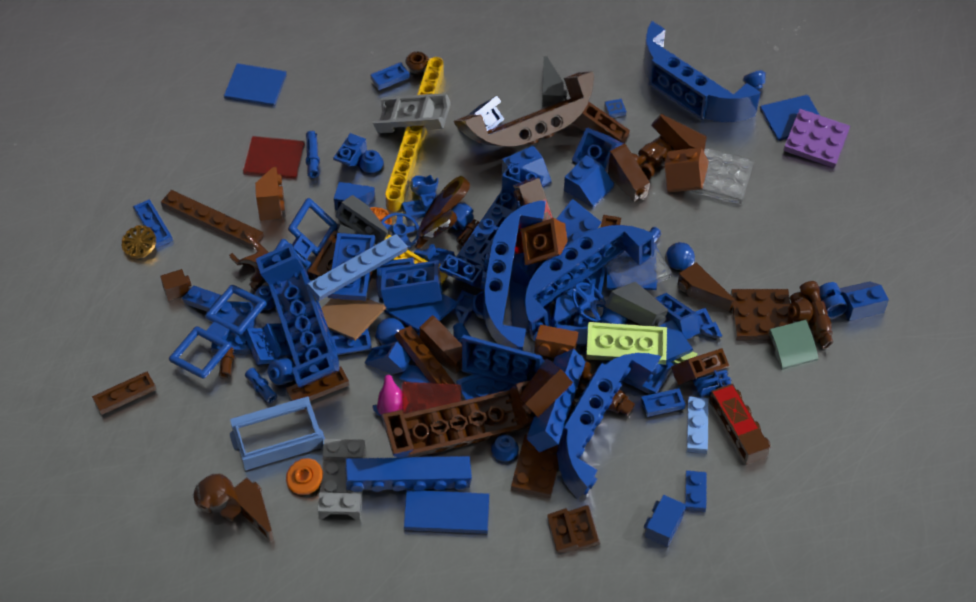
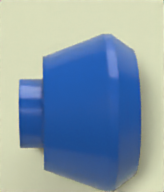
M763 70L749 73L743 77V82L745 84L748 83L757 90L762 89V85L765 84L766 73Z
M375 150L365 151L359 161L360 168L367 173H376L384 165L383 158Z
M267 285L259 287L255 295L266 301L267 304L263 310H270L276 307L270 287Z
M501 435L493 442L491 452L497 460L507 462L513 460L518 455L519 446L511 436Z

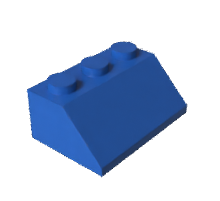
M438 260L382 269L381 294L386 309L442 301V284Z

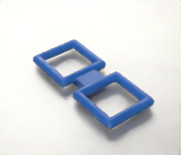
M307 198L288 227L289 232L296 237L292 245L305 267L307 275L308 270L312 266V263L307 260L311 252L318 256L332 232L337 230V223L311 198ZM309 208L330 226L318 247L297 229ZM281 239L274 250L289 244L286 239Z
M230 285L205 314V318L213 322L207 330L198 326L194 327L170 355L169 361L205 379L231 348V343L226 341L227 337L232 332L236 335H242L266 306V301L235 285ZM233 293L256 304L239 326L216 316V313ZM198 335L221 347L203 369L179 358Z

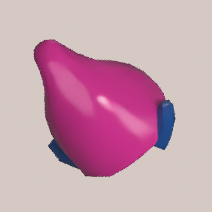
M386 375L378 395L377 405L375 404L372 407L374 412L381 417L384 413L403 410V414H407L413 404L409 403L407 396L395 384L392 376Z

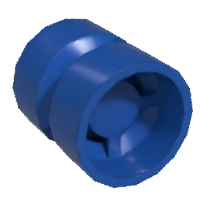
M828 282L819 287L820 298L825 303L829 318H836L847 311L848 305L837 283Z

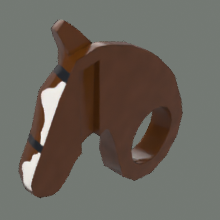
M463 176L454 178L435 198L420 224V229L418 230L419 239L415 248L420 249L428 240L438 237L455 224L457 216L454 211L449 210L464 198L470 188V182Z

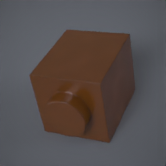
M182 269L160 276L168 301L183 297L189 291V287L192 286L189 276H185Z

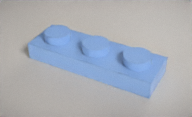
M688 397L687 452L707 454L709 398Z

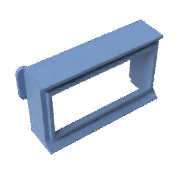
M309 396L230 419L232 431L230 432L233 448L239 450L245 471L316 449H323L325 437L323 431L318 427ZM303 409L307 410L314 433L246 453L238 428Z

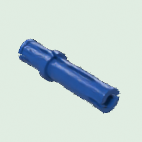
M308 131L306 133L307 157L305 159L308 166L307 175L310 178H317L319 176L318 165L320 164L317 133L315 131Z

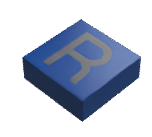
M622 99L605 102L604 106L610 117L626 116V109Z

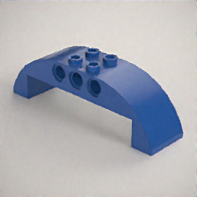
M543 200L529 203L512 212L498 228L493 239L490 254L486 253L480 289L484 290L482 306L486 326L498 344L518 350H523L526 329L503 325L518 229L543 222L546 201Z
M605 226L587 232L575 241H570L563 249L561 255L545 261L534 273L526 291L525 305L531 339L533 341L536 340L540 325L549 326L545 307L554 302L559 295L568 292L618 255L626 251L639 266L653 257L654 235L649 231L633 226Z
M289 243L256 258L260 274L270 287L296 365L292 370L297 385L301 388L339 371L340 366L337 352L319 301L307 289V284L311 281L293 245Z

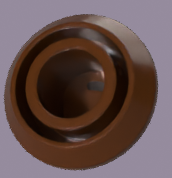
M416 51L409 54L405 62L412 73L420 74L426 70L429 58L426 54Z
M800 298L790 304L788 315L795 322L806 320L808 323L813 316L812 304L806 298Z

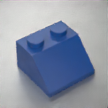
M534 146L502 159V174L512 163L544 176L542 187L552 183L544 159Z
M587 155L564 178V191L591 208H594L614 187L613 181L602 164Z
M869 281L839 288L848 305V309L845 312L848 321L885 313L889 299L882 285Z

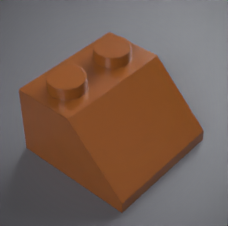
M702 148L668 151L665 161L668 193L703 189L709 161Z
M555 218L521 229L525 265L527 266L561 255L568 242L565 223Z

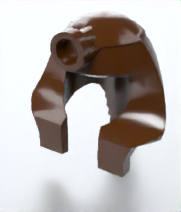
M248 232L244 235L257 252L240 260L233 253L229 256L237 266L249 265L255 269V273L250 278L251 283L249 285L256 292L266 282L260 274L256 258L269 252Z
M211 474L196 485L193 499L195 505L202 512L211 514L212 510L210 507L220 506L226 501V507L220 511L224 519L233 522L234 517L241 512L234 486L225 475Z

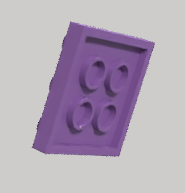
M800 109L783 151L835 168L850 126Z

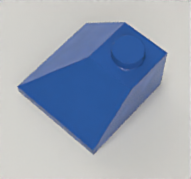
M586 128L572 161L579 163L587 155L601 163L607 172L610 151L624 143L608 135Z

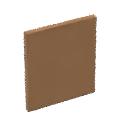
M331 298L321 309L329 330L356 341L386 309V306L368 298L366 301Z

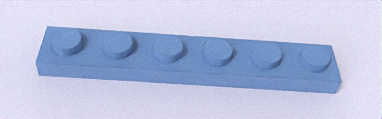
M395 234L309 282L307 289L320 301L406 252L408 246Z

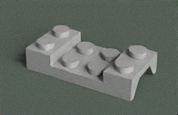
M447 93L384 97L380 100L382 108L380 120L373 121V125L377 133L394 132L395 127L422 125L425 126L426 130L443 129L451 102Z
M324 439L322 456L323 480L318 500L319 519H324L330 514H348L355 520H360L362 491L353 492L346 490L345 464L346 458H365V440Z

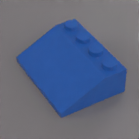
M467 335L462 337L463 372L515 385L530 381L544 362L542 356Z

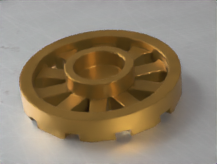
M137 225L126 231V234L122 237V249L131 258H143L153 251L156 245V235L149 227Z

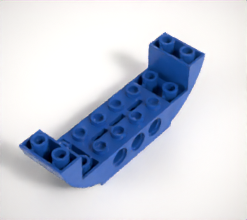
M651 21L647 30L643 58L644 70L649 79V85L701 120L739 122L756 116L760 91L746 83L736 93L732 94L729 90L723 88L700 71L691 67L688 63L664 49L665 29Z
M510 163L502 175L501 192L458 255L454 257L448 254L439 267L440 271L471 286L481 288L486 253L490 254L495 234L503 221L512 212L521 207L520 202L515 199L513 185L532 177L539 178L542 184L544 176Z
M632 353L615 358L607 364L601 363L585 387L566 420L557 448L558 466L562 478L568 489L577 499L582 494L586 495L592 489L597 480L594 476L598 471L580 460V457L585 451L586 444L589 443L594 435V430L602 421L603 414L611 405L612 398L619 391L623 379L628 378L639 386H642L645 381L650 382L661 366L658 364L661 356L650 353Z

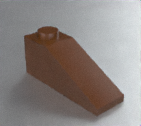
M588 102L582 114L572 122V124L584 132L586 128H590L622 143H625L630 132L629 129L590 102Z
M660 114L652 122L651 126L675 150L702 148L705 151L707 136L663 114Z
M697 262L679 273L677 285L681 291L702 302L728 312L732 311L735 299Z
M721 348L687 359L671 366L677 384L680 385L713 373L714 370L718 371L729 367V363Z
M245 478L234 487L240 503V513L271 543L274 539L261 494L262 489L255 481L252 483L248 478Z

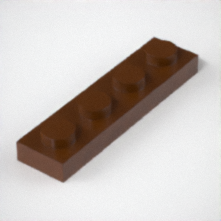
M412 326L397 331L394 336L441 397L458 387Z

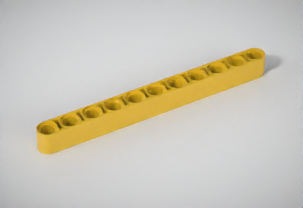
M440 57L429 59L417 95L438 94L444 76V61ZM424 125L407 126L385 192L386 208L391 212L399 211L402 208V203L404 202L426 133Z

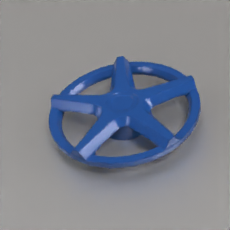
M392 213L382 219L381 223L388 231L392 232L391 236L397 234L408 248H412L417 243L420 227L414 218L404 213ZM397 216L396 223L393 226L384 223L388 218ZM403 216L413 221L415 226L407 227L403 223ZM417 231L416 238L413 242H410L407 233Z
M584 282L577 284L572 292V299L576 309L587 320L593 322L601 321L596 307H603V313L607 309L603 295L594 287V284ZM579 287L589 288L588 294L582 291ZM575 292L582 297L580 306L576 302ZM594 292L598 295L601 301L595 299ZM592 310L595 319L588 317L582 311Z

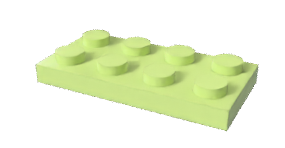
M588 322L586 359L612 361L626 354L650 353L661 356L658 364L666 365L667 327Z

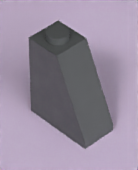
M637 282L611 291L605 307L642 326L659 327L665 322V316L668 312L664 305Z

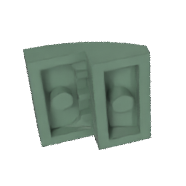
M806 320L770 329L769 335L776 348L775 355L781 369L818 360L815 342Z

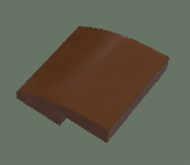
M589 505L571 511L564 508L547 514L558 553L600 545Z

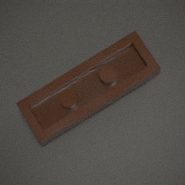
M340 366L339 371L301 388L295 384L287 387L286 390L291 401L308 396L309 400L312 401L349 386V380Z
M148 371L100 392L92 396L100 414L103 415L157 389Z

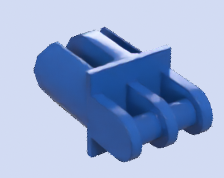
M714 370L712 375L694 379L693 383L701 398L710 396L711 391L724 387L723 385L731 384L732 380L727 376L728 371L716 372Z

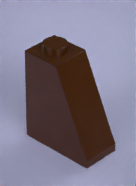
M624 143L611 150L608 165L609 177L633 202L644 199L649 194L650 182L627 145Z
M432 315L419 327L420 338L439 363L456 375L462 370V344Z
M546 359L520 395L519 399L524 403L521 407L529 415L533 413L539 417L573 384L572 380L562 369Z

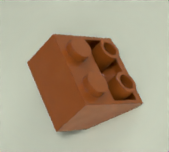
M272 167L255 183L260 221L282 219L281 211H285L284 200H282L284 197L283 186H279L282 185L281 174H277V167Z
M540 325L536 336L534 354L542 356L544 361L548 359L553 363L556 356L573 348L576 350L579 332Z

